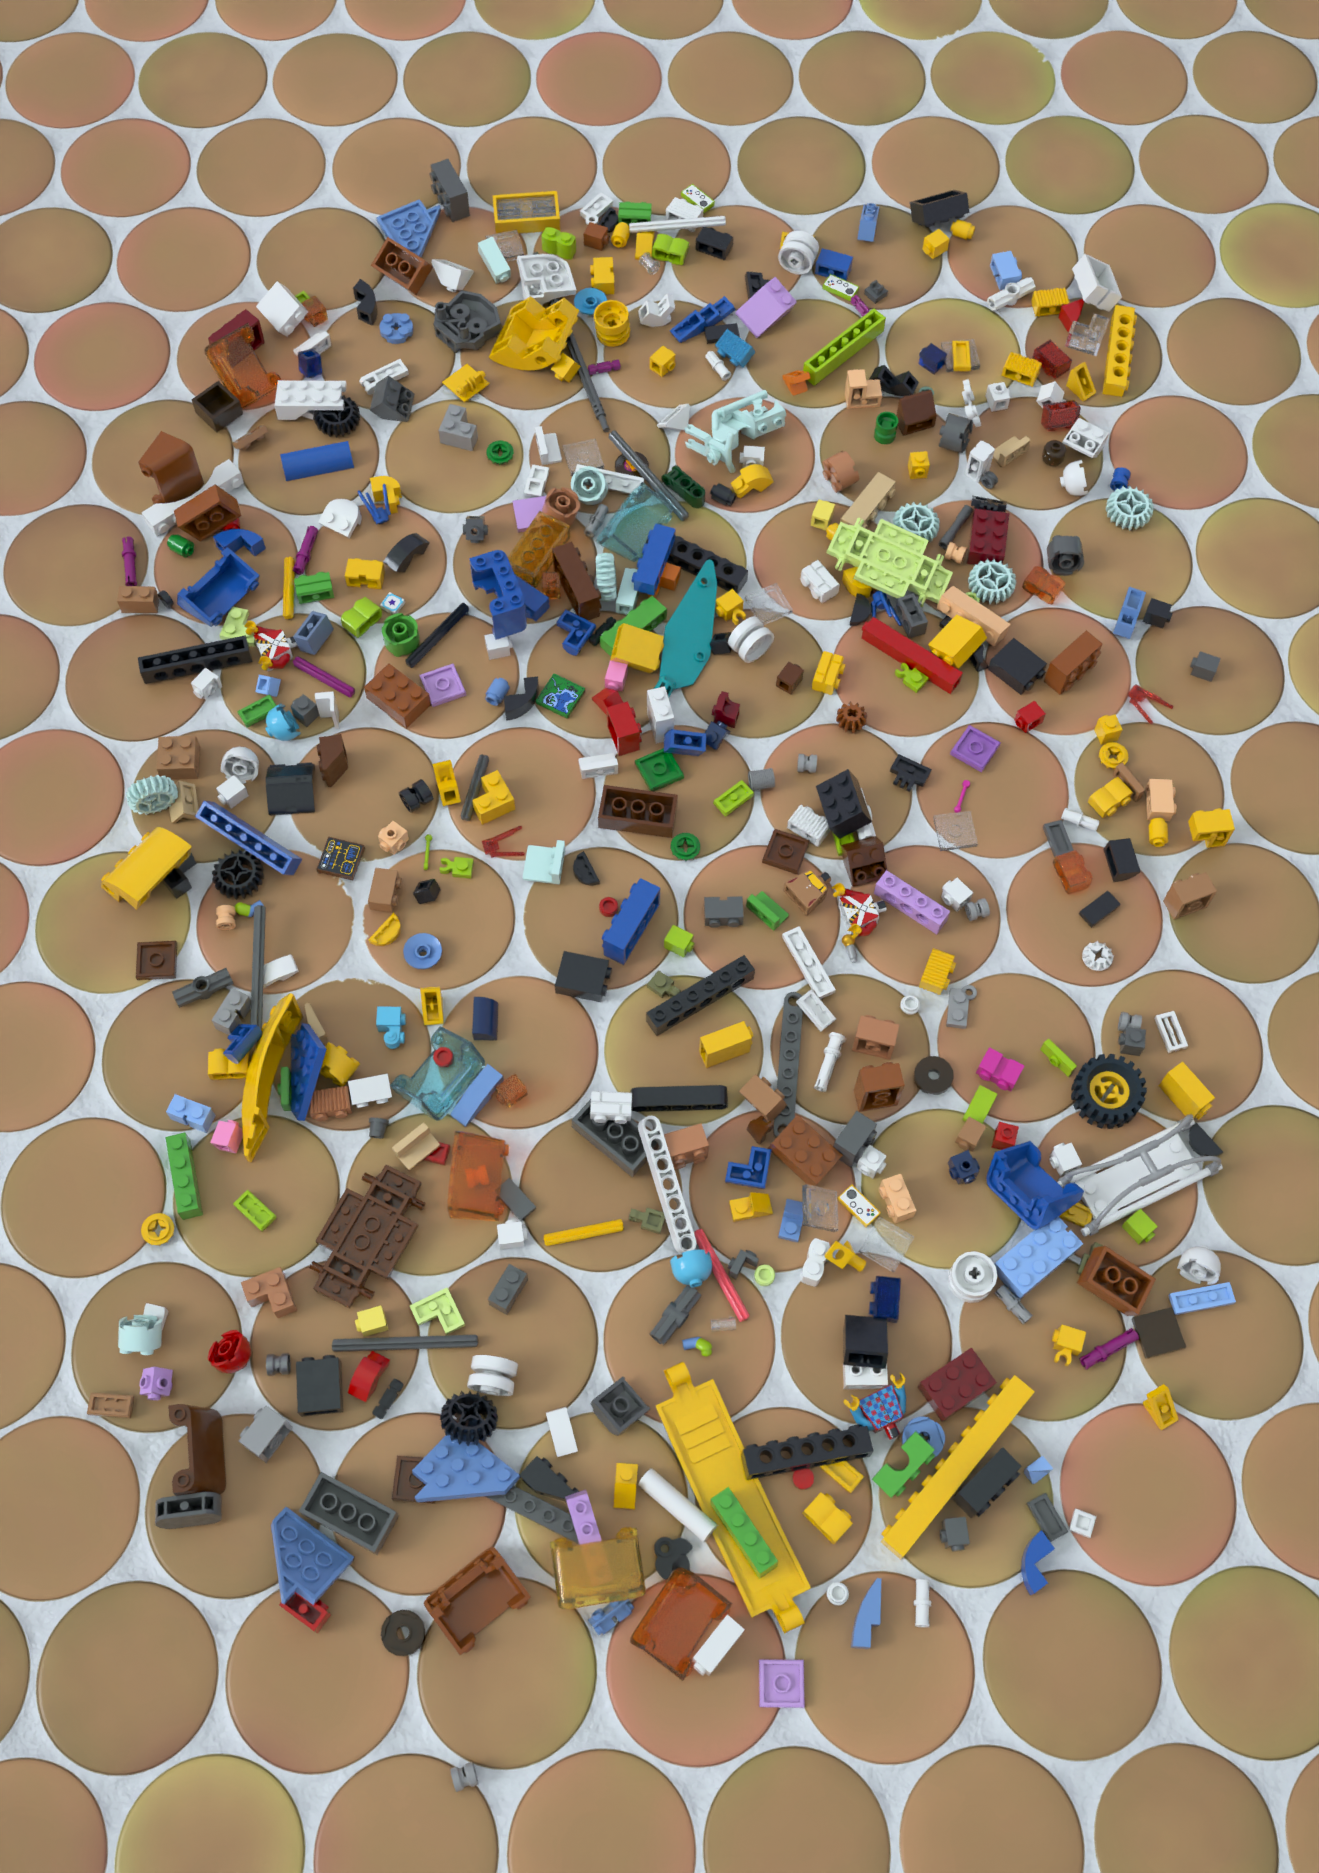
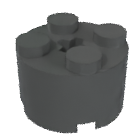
M948 413L946 425H942L939 435L942 438L940 439L939 447L963 453L970 440L968 436L969 433H972L973 420Z
M1056 535L1048 544L1049 569L1053 570L1054 574L1067 576L1073 574V571L1077 569L1078 571L1082 569L1084 555L1082 543L1078 536Z

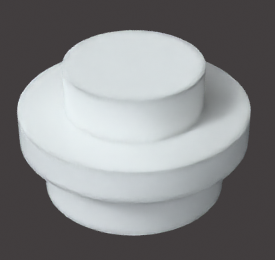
M906 996L901 1000L900 1007L904 1013L912 1015L918 1012L920 1002L914 996Z
M832 1583L827 1589V1598L834 1605L844 1604L849 1597V1591L843 1583Z

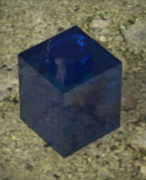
M931 343L920 351L919 365L935 374L945 365L947 353Z
M313 348L298 352L299 371L305 377L314 378L322 374L321 355Z

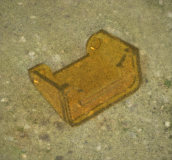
M621 1528L620 1532L616 1534V1539L573 1546L572 1542L567 1540V1538H558L550 1542L559 1608L573 1609L639 1598L646 1594L637 1528Z

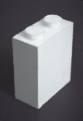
M278 281L256 306L275 329L286 337L294 331L308 313V310L290 290Z
M665 687L647 690V715L656 744L664 742V734L671 729L674 730V715Z
M727 1614L693 1657L692 1662L695 1663L693 1668L702 1676L705 1673L710 1676L745 1629Z

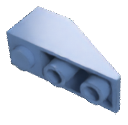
M864 204L857 240L874 241L880 208L876 204Z

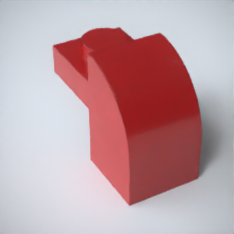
M371 1351L367 1358L364 1356L351 1379L348 1394L367 1402L376 1390L379 1377L389 1366L390 1359L374 1351Z

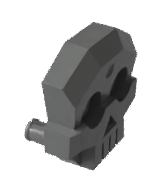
M461 290L449 303L438 302L435 305L433 325L436 337L442 340L455 353L463 348L476 351L485 345L486 340L495 337L501 331L497 307L482 294Z

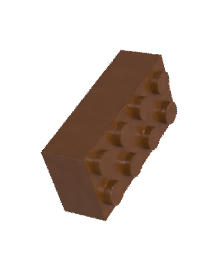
M571 541L552 548L553 569L575 614L588 621L600 617L602 606L599 599H601V593L598 588L595 589L594 579L592 575H588L587 565L585 561H581L578 547L575 548Z
M604 785L598 814V828L672 838L678 795Z

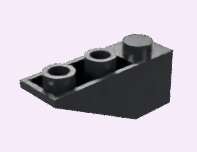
M536 1456L519 1474L520 1479L534 1493L566 1502L565 1496L580 1492L575 1487L571 1489L566 1484L568 1480L560 1472L556 1475L551 1470L552 1464L546 1458L540 1459Z

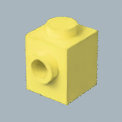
M818 499L812 514L811 526L826 530L834 515L835 504Z
M382 1306L357 1312L356 1328L358 1332H362L364 1337L389 1330Z

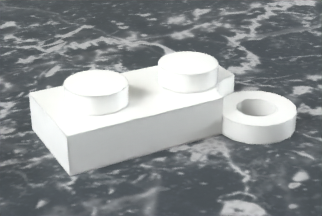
M600 193L580 210V216L586 220L587 225L589 222L598 224V218L613 206V200Z

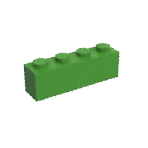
M653 596L643 600L640 606L635 610L629 611L625 618L618 620L610 630L602 633L600 647L611 656L620 625L625 623L651 632L667 619V608Z
M186 1133L165 1137L177 1212L183 1220L201 1216L203 1212L191 1141Z
M727 1487L711 1498L712 1508L759 1579L778 1567V1560L730 1488Z

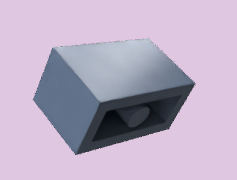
M312 611L293 637L300 651L315 655L334 629L326 614Z

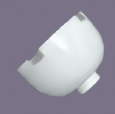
M1082 460L1069 463L1063 470V477H1060L1061 486L1065 487L1066 491L1073 496L1088 494V491H1084V487H1087L1084 468L1079 466Z
M240 746L228 750L223 756L221 763V772L226 775L225 778L229 779L235 775L242 784L246 783L245 780H255L259 770V760L252 750Z
M1199 1246L1189 1248L1182 1254L1177 1269H1180L1181 1276L1191 1282L1200 1284L1201 1281H1208L1207 1285H1212L1219 1280L1221 1263L1218 1256L1210 1248Z

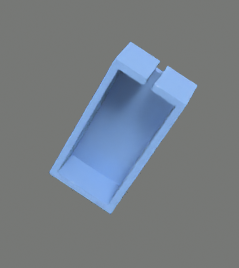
M1059 1216L1045 1227L1031 1232L995 1262L994 1265L996 1266L998 1278L1016 1298L1022 1299L1074 1255L1083 1245L1081 1240L1071 1230L1069 1232L1066 1231L1068 1226Z

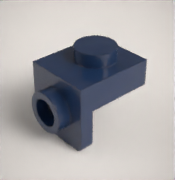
M719 720L717 723L711 721L705 731L706 744L718 750L726 734L729 735L731 732L726 729L728 726Z

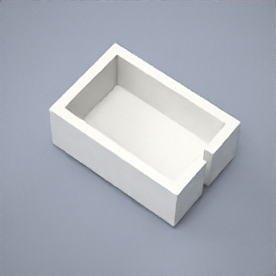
M1084 254L1072 268L1074 277L1079 285L1078 288L1083 296L1082 299L1087 304L1091 303L1098 309H1104L1109 312L1122 298L1110 265Z

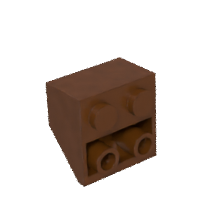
M932 390L921 391L917 394L899 398L896 416L898 418V427L903 436L935 426L937 415Z
M341 734L319 737L320 744L317 745V752L320 757V761H318L322 779L327 782L328 787H332L348 769L347 754Z
M877 836L841 845L843 863L853 887L877 881L887 870L884 845Z

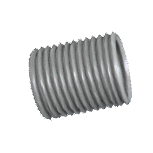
M773 769L749 771L748 781L750 789L755 791L764 788H774L775 777Z

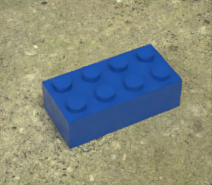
M641 878L637 884L634 883L629 892L630 896L628 899L625 898L620 906L621 911L619 914L614 915L611 921L612 926L609 930L606 929L602 936L604 956L622 965L626 963L660 905V887Z

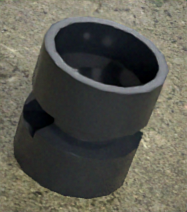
M422 779L413 783L412 788L406 787L399 792L403 804L410 813L419 809L421 803L425 805L434 799L429 787Z

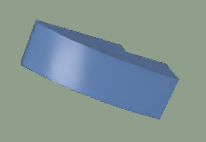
M1132 587L1128 588L1113 634L1128 639L1131 638L1146 592Z
M487 1064L463 1094L450 1115L464 1127H467L490 1101L491 1095L503 1083V1075Z
M877 1578L873 1582L860 1604L852 1631L851 1648H871V1626L878 1627L880 1625L881 1578Z

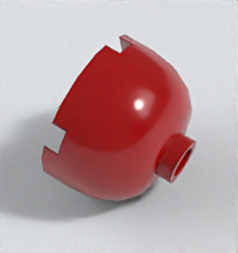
M230 1330L222 1334L223 1339L219 1343L215 1341L209 1350L208 1361L215 1369L222 1373L233 1374L247 1365L250 1359V1343L237 1330Z

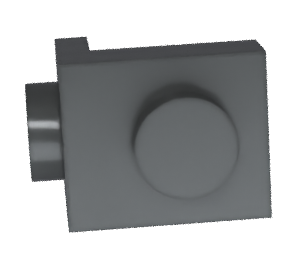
M740 1250L737 1258L732 1257L727 1267L730 1269L729 1276L737 1279L745 1262L757 1267L759 1262L757 1255L749 1250Z

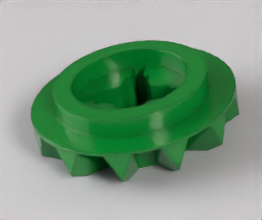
M499 440L492 442L487 447L486 454L488 460H491L493 464L499 463L501 465V463H508V460H512L514 450L510 443ZM499 449L502 451L501 456H498Z
M680 833L672 839L670 849L678 860H694L695 856L699 854L700 842L691 833ZM685 841L687 847H691L688 848L687 852H685L683 848H680L683 847Z

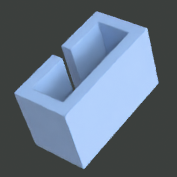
M1011 251L992 254L990 268L994 277H996L995 280L999 290H1004L1008 283H1017L1022 279V272L1018 269L1016 257H1013Z
M176 1094L166 1111L171 1120L184 1125L189 1124L190 1127L205 1133L208 1132L216 1116L212 1108Z

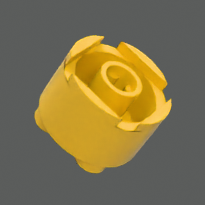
M328 1042L325 1045L327 1050L320 1074L325 1078L329 1077L332 1079L334 1084L344 1087L360 1063L352 1057L349 1058L346 1055L348 1052L338 1045L336 1047Z

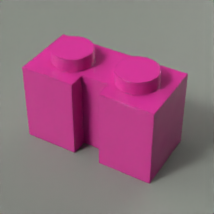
M989 1047L976 1074L985 1081H992L997 1084L1002 1090L1012 1091L1024 1065L1011 1058L1009 1060L1003 1057V1054Z

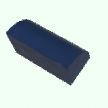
M474 997L472 1028L474 1040H497L499 1005L497 1001L486 997Z

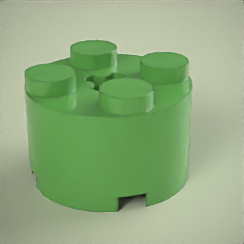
M396 613L386 618L382 627V635L387 650L396 657L412 653L420 645L418 625L412 616H405L403 613Z

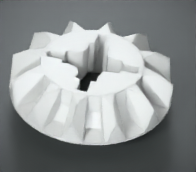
M1098 941L1089 943L1082 953L1085 965L1095 971H1102L1110 967L1114 957L1106 943L1102 944ZM1101 951V957L1094 961L1095 954Z

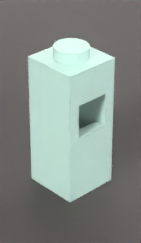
M490 237L479 242L478 252L495 283L506 282L511 277V269L494 238Z
M625 568L616 600V613L627 615L629 611L635 610L640 592L634 590L632 576L634 572H637V569Z

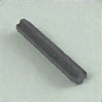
M481 754L478 758L460 815L462 820H471L474 810L472 800L478 797L482 785L481 777L485 775L489 762L487 755Z

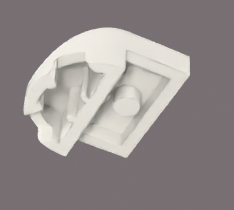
M336 499L328 503L318 523L350 539L356 525L361 524L362 516L359 507L354 502L346 499Z

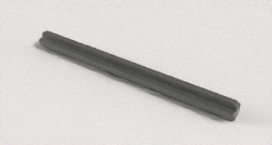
M615 430L610 432L609 439L681 521L687 519L689 513Z
M257 905L254 907L250 1025H258L261 1029L266 907Z
M450 1335L334 1339L332 1350L334 1352L469 1348L478 1346V1336Z

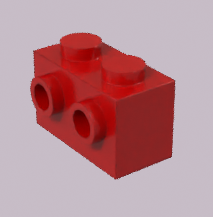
M296 1592L285 1604L282 1602L279 1604V1606L316 1633L320 1632L332 1615L327 1611L329 1606L318 1600L312 1605Z

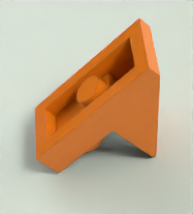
M796 370L782 375L793 396L808 390L805 380L811 379L809 372Z

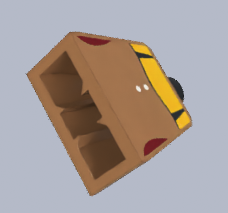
M808 870L786 881L784 892L808 916L827 896L828 888L826 884L831 881V877L827 872L817 876L812 870Z

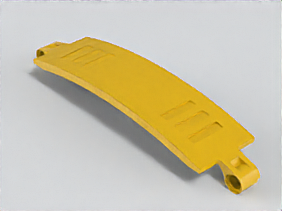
M684 1362L664 1370L673 1397L655 1407L701 1511L718 1524L712 1535L751 1618L771 1609L784 1633L805 1624L799 1608L793 1601V1597L811 1589L759 1479L746 1481L741 1459L744 1447L714 1380H709L694 1387ZM727 1487L730 1488L778 1560V1567L760 1579L711 1506L710 1499Z

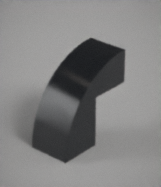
M359 279L353 287L355 300L360 301L356 308L358 319L373 326L377 318L375 294L365 281Z
M885 364L875 368L869 379L880 380L881 390L896 396L913 395L919 384L910 371L894 376Z
M417 533L410 534L401 539L391 549L383 563L396 572H406L414 554L424 555L430 542Z
M538 676L524 678L525 694L504 696L506 721L521 717L534 706L539 694Z

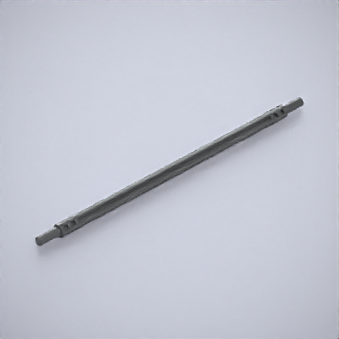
M559 298L550 300V304L553 305L558 302ZM572 332L566 340L572 359L581 366L578 374L596 419L599 420L603 432H608L610 428L605 418L606 414Z

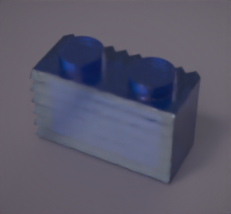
M876 1276L874 1282L871 1281L870 1294H873V1302H869L868 1314H872V1317L886 1318L887 1322L897 1323L899 1319L901 1278Z

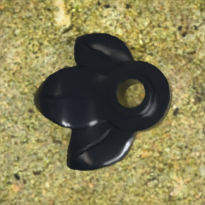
M662 1537L656 1541L654 1545V1552L657 1556L655 1567L663 1579L667 1580L672 1570L677 1573H688L690 1571V1564L686 1554L692 1550L693 1546L689 1541L683 1538L672 1540L668 1537ZM667 1545L669 1551L666 1553L662 1552L661 1546Z

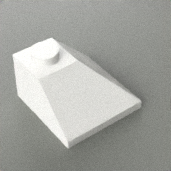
M432 259L431 262L441 284L447 286V290L452 292L463 290L474 273V270L448 260Z

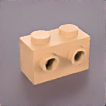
M1149 779L1146 786L1147 820L1163 818L1165 821H1170L1173 814H1176L1177 805L1173 800L1176 790L1172 785V780Z
M898 1174L883 1179L879 1187V1193L881 1198L885 1199L888 1215L893 1219L894 1224L913 1218L916 1208L902 1175Z

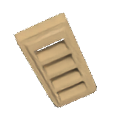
M306 1003L307 1023L324 1044L328 1042L327 1035L310 1003Z

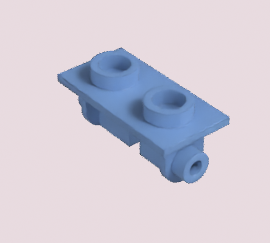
M624 1593L618 1594L609 1601L606 1607L594 1611L588 1621L594 1627L598 1636L600 1634L604 1635L616 1625L612 1620L614 1616L621 1622L632 1613L631 1610L634 1607Z

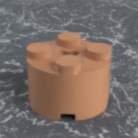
M840 451L822 461L825 469L822 472L826 480L831 481L834 492L837 493L859 481L858 470L854 471L853 469L855 463L846 451Z
M566 487L551 489L547 493L542 508V519L559 530H565L575 522L580 508L579 497L574 491Z

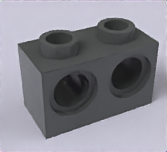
M915 594L898 598L895 611L908 638L925 634L928 620Z

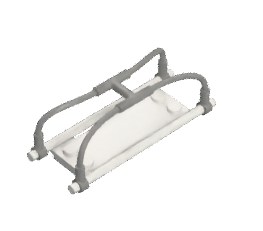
M1192 1114L1186 1115L1185 1118L1177 1121V1124L1091 1166L1066 1173L1058 1179L1057 1183L1063 1188L1066 1184L1073 1182L1084 1190L1081 1199L1091 1211L1092 1218L1094 1219L1086 1224L1085 1228L1081 1229L1084 1237L1087 1235L1092 1236L1098 1233L1099 1229L1138 1211L1140 1208L1142 1209L1207 1176L1212 1177L1218 1174L1219 1170L1223 1169L1219 1157L1202 1156L1192 1158L1179 1137V1131L1184 1132L1195 1124ZM1214 1161L1206 1165L1205 1169L1201 1171L1196 1164L1197 1162ZM1106 1167H1110V1168H1108V1169H1106V1170H1104V1171H1102V1172L1096 1174L1097 1171H1099V1170H1101V1169H1103V1168H1106Z

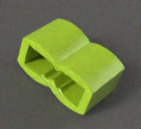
M552 227L545 228L541 235L542 250L548 254L558 255L563 259L571 260L576 253V237L567 232H560Z
M658 234L652 248V257L660 261H669L675 265H683L689 251V242L682 238H673L667 234Z
M363 597L355 602L353 608L342 614V627L358 638L370 626L379 621L382 617L381 608L367 597Z

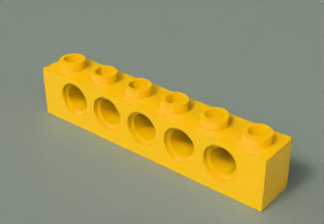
M1115 305L1102 394L1122 397L1124 390H1128L1129 380H1127V377L1130 376L1131 367H1128V364H1131L1132 361L1130 351L1133 350L1134 341H1131V339L1135 335L1133 325L1136 324L1137 315H1134L1135 308L1120 305Z

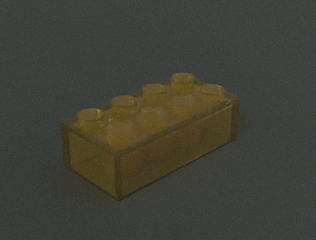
M539 511L508 556L514 574L536 588L553 564L552 548L566 544L570 539V525Z

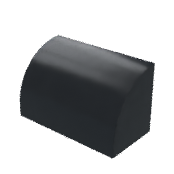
M1130 838L1110 840L1103 850L1113 882L1130 879L1141 872Z

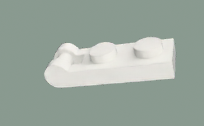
M398 359L361 377L359 382L365 387L367 394L372 395L374 394L376 383L388 375L397 381L409 375V372L401 359Z

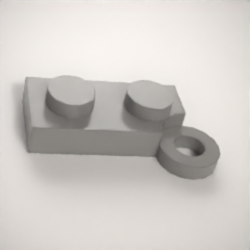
M966 985L962 989L950 988L947 1027L966 1029L969 1001L973 1000L977 994L975 987ZM965 991H972V995H967Z

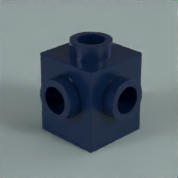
M969 1150L950 1157L947 1163L950 1167V1176L953 1180L956 1179L958 1185L961 1183L969 1184L976 1180L980 1166L978 1161L972 1158Z

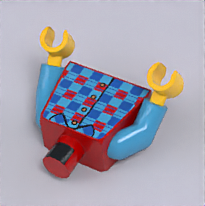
M899 1372L900 1379L895 1381L893 1374L890 1376L891 1381L895 1384L894 1387L891 1384L860 1400L851 1394L853 1398L851 1404L846 1399L843 1401L850 1408V1412L857 1424L862 1427L867 1426L868 1431H873L874 1433L885 1430L889 1440L901 1435L896 1423L903 1419V1415L906 1412L905 1377L901 1372Z

